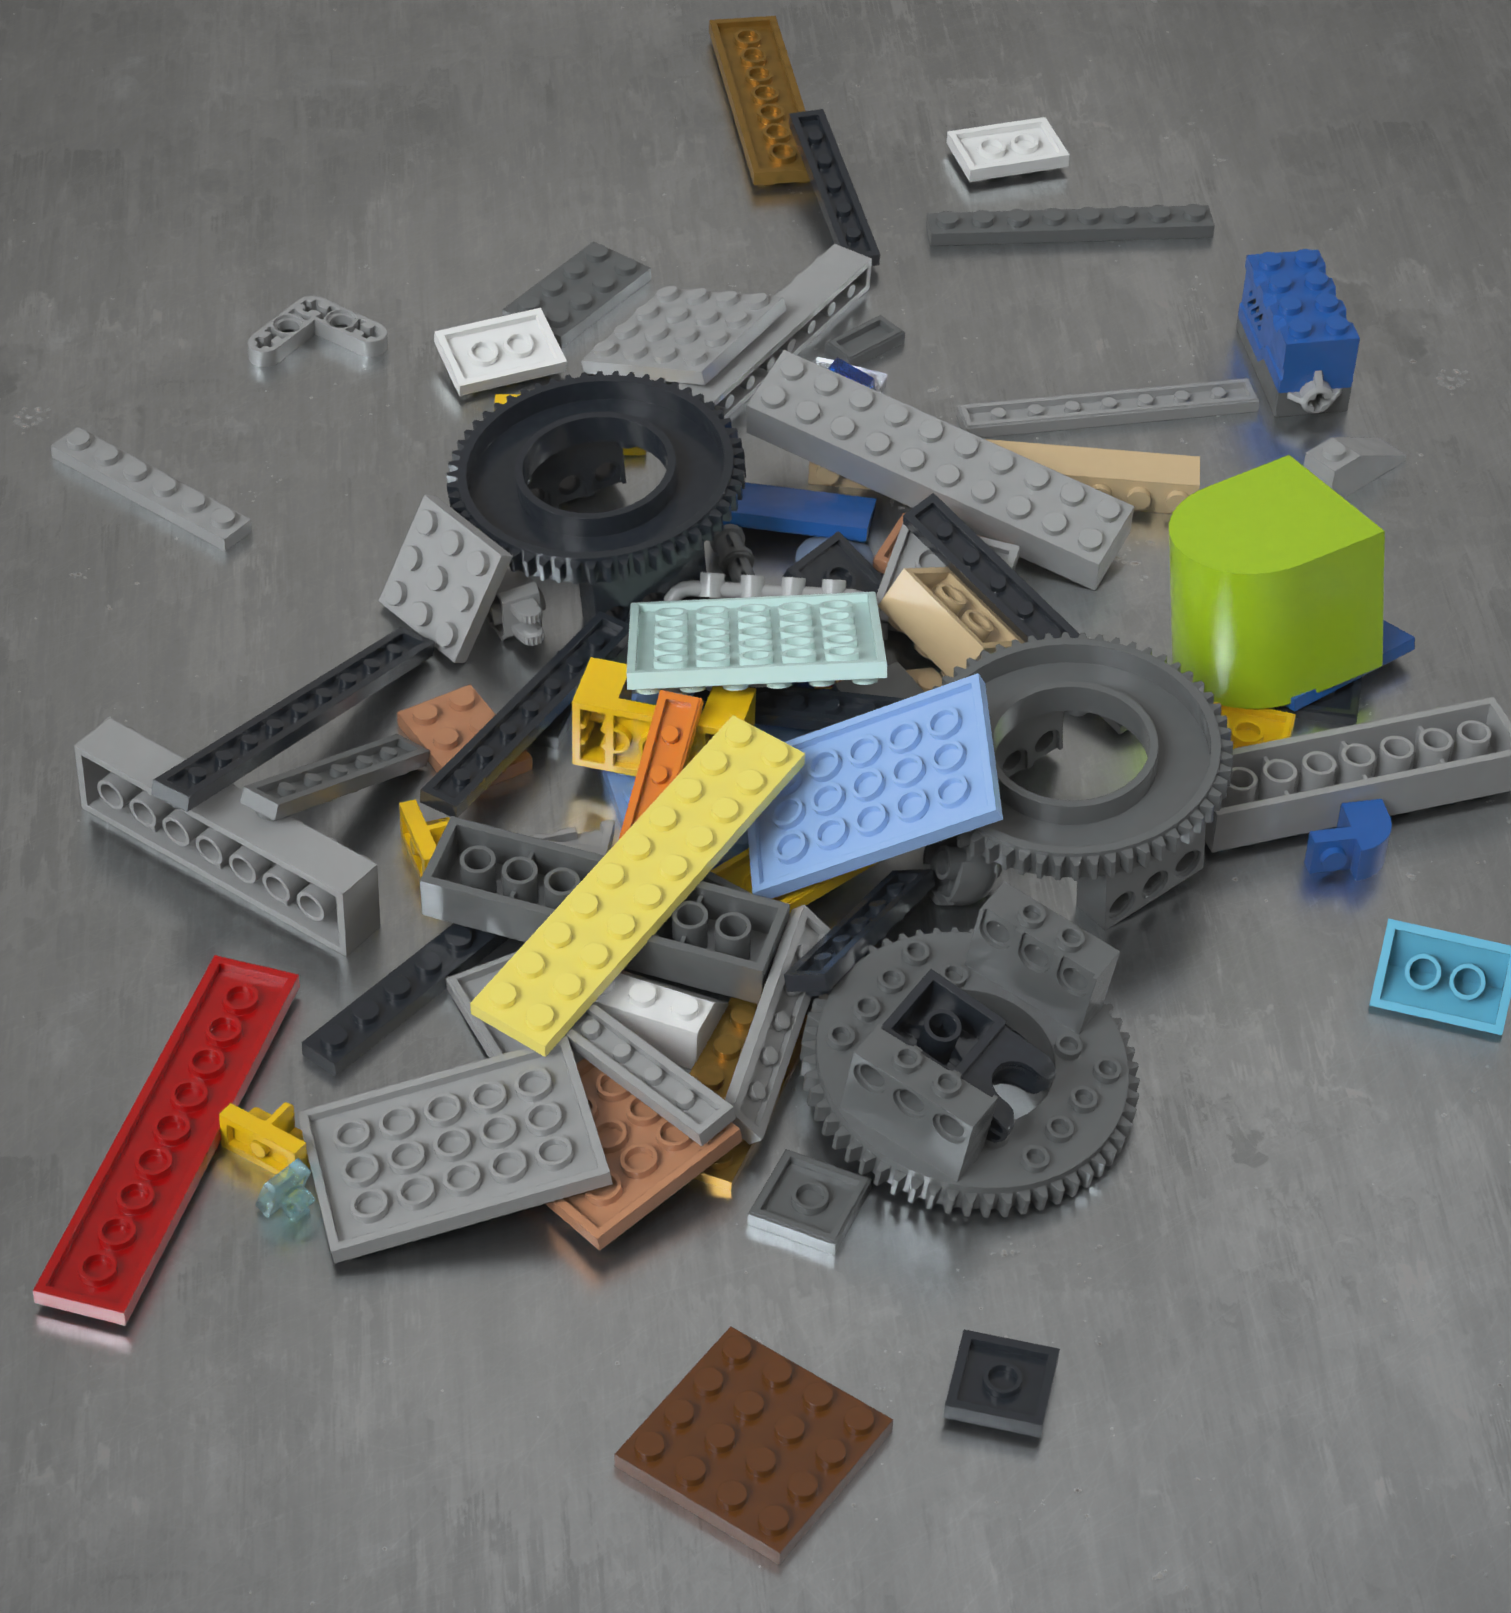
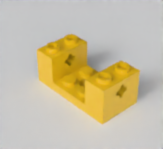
M590 658L572 700V764L636 777L656 705L632 701V690H627V664ZM712 686L703 712L700 715L687 765L732 715L755 727L756 688L748 687L744 690L730 691L723 689V686Z

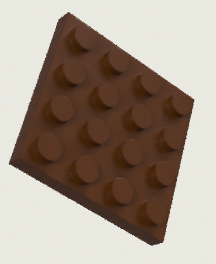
M730 1326L614 1454V1466L780 1565L892 1433L893 1419Z

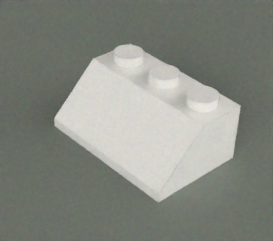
M624 970L620 972L594 1002V1004L675 1064L692 1069L695 1062H697L729 1005L727 1002Z

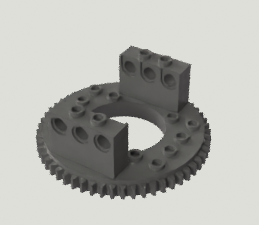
M1063 632L1061 638H1053L1050 633H1047L1042 640H1036L1033 635L1028 636V642L1020 643L1014 639L1012 640V646L1007 648L998 644L996 645V652L992 654L983 650L981 651L980 660L968 658L966 659V669L956 666L954 667V677H942V686L977 673L985 682L1003 820L956 835L959 848L967 846L970 848L972 856L975 857L980 854L986 858V863H999L1002 865L1003 870L1009 868L1019 870L1020 875L1028 872L1036 874L1037 878L1040 879L1043 876H1052L1055 880L1059 881L1062 877L1073 878L1074 881H1077L1076 906L1104 930H1107L1203 869L1206 822L1212 823L1214 811H1220L1221 801L1226 799L1227 786H1230L1233 741H1231V729L1227 728V717L1221 715L1220 703L1213 704L1214 694L1212 692L1204 693V683L1202 681L1193 683V673L1191 671L1181 673V664L1179 662L1169 665L1167 663V655L1162 654L1155 657L1152 655V648L1148 647L1141 651L1136 649V642L1132 641L1127 646L1120 644V638L1117 637L1109 642L1104 641L1101 634H1098L1095 639H1088L1086 633H1080L1078 638H1070L1068 632ZM1063 711L1072 716H1083L1087 713H1093L1116 721L1136 736L1147 755V760L1142 770L1125 786L1107 795L1086 800H1058L1043 797L1023 789L1008 778L1020 770L1030 769L1034 766V761L1058 748L1061 750L1063 748Z
M1005 881L980 908L975 929L970 928L969 933L959 932L954 927H952L951 932H941L939 928H934L933 933L929 934L916 930L915 936L909 938L904 933L899 934L898 941L893 943L887 938L884 939L879 949L872 945L868 946L866 956H863L832 987L830 992L819 995V999H814L804 1028L800 1060H802L800 1075L804 1076L802 1088L804 1091H809L807 1104L808 1106L815 1107L814 1120L824 1121L822 1134L824 1136L835 1135L832 1147L835 1150L846 1148L844 1160L847 1163L858 1160L860 1162L858 1172L861 1175L870 1171L876 1174L874 1179L875 1185L878 1186L886 1181L892 1184L891 1194L896 1195L901 1190L908 1192V1202L913 1203L918 1197L923 1198L928 1209H932L936 1203L943 1204L947 1214H950L954 1207H960L964 1216L967 1217L970 1216L972 1209H980L984 1218H989L991 1209H998L1003 1217H1008L1010 1208L1015 1207L1023 1215L1027 1213L1031 1203L1040 1211L1044 1210L1047 1198L1057 1205L1061 1203L1064 1192L1071 1197L1076 1196L1079 1185L1088 1188L1093 1176L1100 1178L1105 1165H1112L1116 1153L1119 1154L1121 1152L1124 1141L1127 1140L1137 1111L1136 1105L1139 1099L1137 1089L1140 1078L1135 1077L1139 1067L1138 1063L1132 1061L1135 1048L1127 1046L1130 1038L1129 1033L1120 1032L1123 1023L1122 1019L1112 1018L1111 1014L1114 1008L1112 1004H1104L1120 951ZM930 969H933L1007 1020V1026L1020 1033L1029 1043L1044 1052L1054 1063L1056 1076L1049 1085L1048 1094L1032 1111L1014 1119L1012 1132L1002 1142L994 1143L986 1139L998 1096L990 1097L961 1079L962 1074L958 1071L945 1069L923 1055L921 1048L916 1045H907L882 1029L883 1023Z

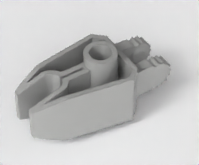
M508 566L486 619L502 641L516 637L524 645H538L545 639L542 628V611L546 609L544 595L532 578L526 577L525 573L519 570L512 572L510 566Z

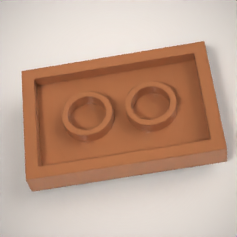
M469 684L397 712V724L411 741L430 750L428 763L438 773L496 714ZM526 749L490 786L532 770V757Z

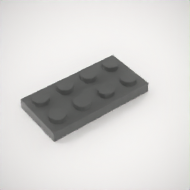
M593 241L503 309V316L541 308L562 349L651 280V268Z

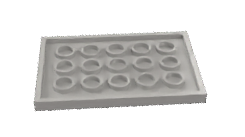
M567 1036L563 1037L546 1057L526 1047L297 1112L304 1142H306L308 1159L334 1263L613 1184Z

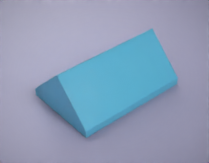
M1388 918L1369 1006L1502 1035L1511 998V945Z

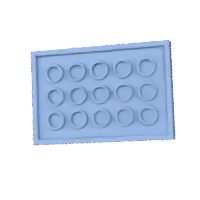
M979 673L786 741L785 743L805 753V765L747 829L752 893L772 899L1003 820L986 686Z

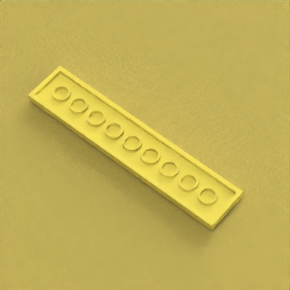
M732 715L470 1003L471 1014L546 1057L644 947L648 939L659 930L676 908L690 895L805 765V753Z

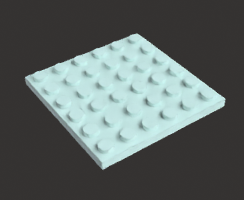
M854 592L631 603L626 672L627 690L637 689L639 694L651 695L659 693L663 688L679 687L682 692L695 693L705 690L706 686H723L725 690L738 691L747 689L749 684H766L768 688L773 689L790 687L792 682H809L811 686L816 687L833 685L835 680H852L854 684L859 685L874 684L878 682V678H887V660L876 593Z

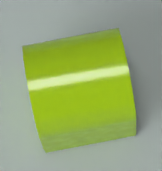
M1290 455L1207 486L1191 494L1176 507L1169 521L1172 664L1179 662L1181 664V673L1191 671L1193 673V683L1202 681L1204 683V693L1212 692L1214 694L1213 702H1219L1227 707L1243 709H1263L1291 704L1292 697L1314 689L1319 693L1383 666L1385 531Z

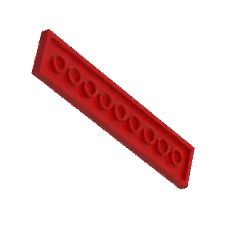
M214 955L33 1289L35 1303L126 1326L221 1141L219 1114L230 1103L239 1106L300 988L299 974Z

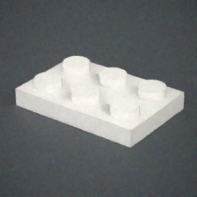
M1046 117L947 131L946 143L969 182H982L992 178L1019 176L1024 173L1052 171L1057 168L1069 167L1070 155Z
M541 308L438 330L434 333V343L459 396L566 372L567 361Z

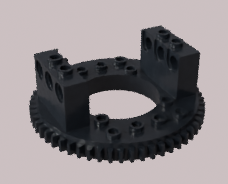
M598 371L593 376H588L586 372H583L580 377L576 378L565 375V380L557 381L552 378L550 379V384L541 385L536 383L535 389L528 391L523 388L520 390L521 395L517 397L508 395L505 404L495 403V411H484L482 413L483 421L474 420L472 422L473 430L464 431L465 440L457 441L458 450L452 451L453 461H449V472L446 475L450 507L513 556L509 564L512 572L519 570L524 572L526 577L533 575L540 577L542 581L549 579L556 580L557 583L573 582V584L577 585L579 583L582 614L587 623L601 611L629 624L631 603L663 601L667 592L678 583L689 580L700 581V572L707 573L704 542H712L714 540V532H722L724 530L723 521L730 522L732 520L731 511L738 510V500H742V489H745V453L742 448V440L738 438L737 428H732L731 419H724V411L722 409L715 410V403L713 401L704 403L703 394L692 396V388L687 387L681 390L679 389L678 382L668 385L665 384V378L662 377L656 381L650 380L649 374H645L640 378L635 377L634 372H630L627 376L619 375L618 371H614L612 375H604L602 371ZM640 447L658 458L666 468L663 479L651 493L626 507L600 513H576L558 509L561 503L578 497H590L595 494V491L620 482L623 484L627 483L623 448ZM690 596L685 597L682 600L709 599V597Z

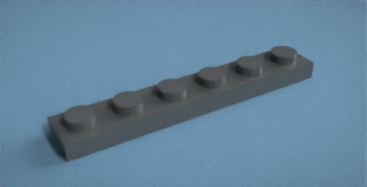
M394 734L243 787L240 803L254 809L256 814L263 819L277 821L283 817L305 811L316 805L330 802L341 796L358 792L363 788L427 766L430 750L399 734Z

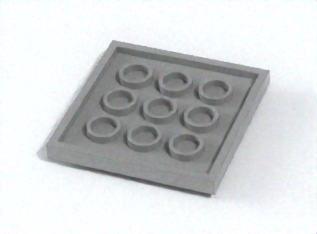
M676 286L663 287L645 305L638 307L628 320L618 325L614 332L605 340L593 347V350L581 360L583 370L587 374L595 375L598 371H602L604 375H612L614 371H618L619 375L623 376L634 372L635 377L640 378L645 374H649L650 380H658L662 377L668 382L706 385L787 311L784 297L767 296L765 293L753 295L739 294L733 290L714 292L707 291L704 288L688 290L677 289Z

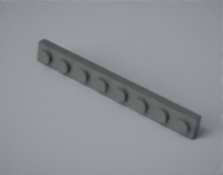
M1189 204L1187 206L1154 205L1151 207L1119 206L1116 208L1083 207L1081 209L1048 208L1046 210L1013 209L1010 211L977 210L975 212L942 211L940 213H927L926 228L930 246L1213 238L1215 228L1209 205Z

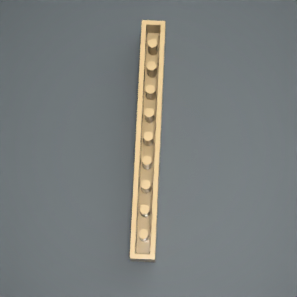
M985 439L1134 506V511L1172 514L1184 499L1197 492L1200 488V456ZM809 461L808 484L870 489Z

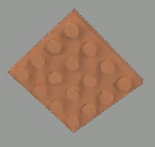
M584 1058L576 1065L613 1184L545 1204L600 1251L742 1142L740 1128L731 1122L701 1147Z

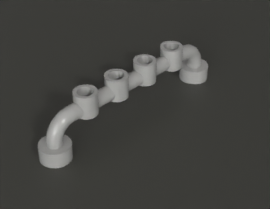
M700 572V581L689 580L678 583L667 592L663 601H679L690 596L745 598L864 591L846 589V580L822 579V587L805 586L806 578L781 577V585L765 584V576L741 575L740 583L724 582L725 574ZM878 607L879 617H880V623H881L880 609H879V607ZM881 623L883 640H888L889 624Z

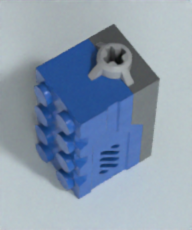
M1301 249L1292 252H1264L1262 254L1247 255L1242 302L1239 304L1236 328L1274 417L1348 411L1360 337L1354 324L1346 319V307L1343 301L1336 297V286L1333 279L1326 275V264L1319 250Z

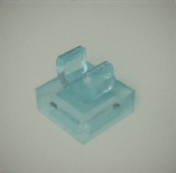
M297 1158L263 1185L255 1204L256 1207L267 1218L282 1208L286 1216L296 1224L310 1213L311 1210L308 1207L315 1202L313 1195L305 1188L311 1170Z

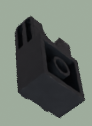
M933 969L926 973L883 1023L882 1029L907 1045H916L921 1048L923 1055L945 1069L958 1071L962 1074L961 1079L990 1097L998 1096L986 1138L994 1143L1004 1141L1012 1132L1014 1127V1110L997 1094L993 1086L1010 1084L1027 1093L1036 1094L1046 1090L1056 1076L1054 1063L1044 1052L1005 1026L1007 1020Z

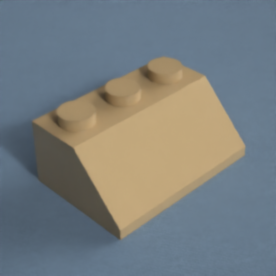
M948 567L903 568L878 605L888 616V622L898 631L905 633L915 643L914 648L922 656L931 659L941 669L942 677H954V667L956 666L966 669V659L968 658L980 660L981 651L983 650L992 654L996 652V645L1000 644L1005 648L1011 647L1012 640L1014 639L1020 643H1025Z

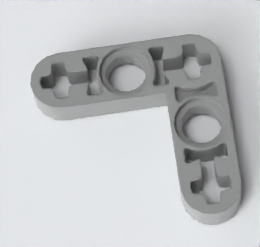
M306 296L297 300L248 339L247 343L250 362L259 367H270L281 362L314 335L365 357H377L384 354L388 350V335L386 327L378 322L322 297ZM347 325L348 327L337 328L334 326ZM284 330H295V332H290V333H289V332H281V331H284Z

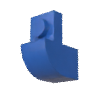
M1383 799L1341 803L1336 828L1310 831L1304 860L1308 873L1350 869L1355 881L1364 880L1375 875L1384 865L1392 828L1391 818Z

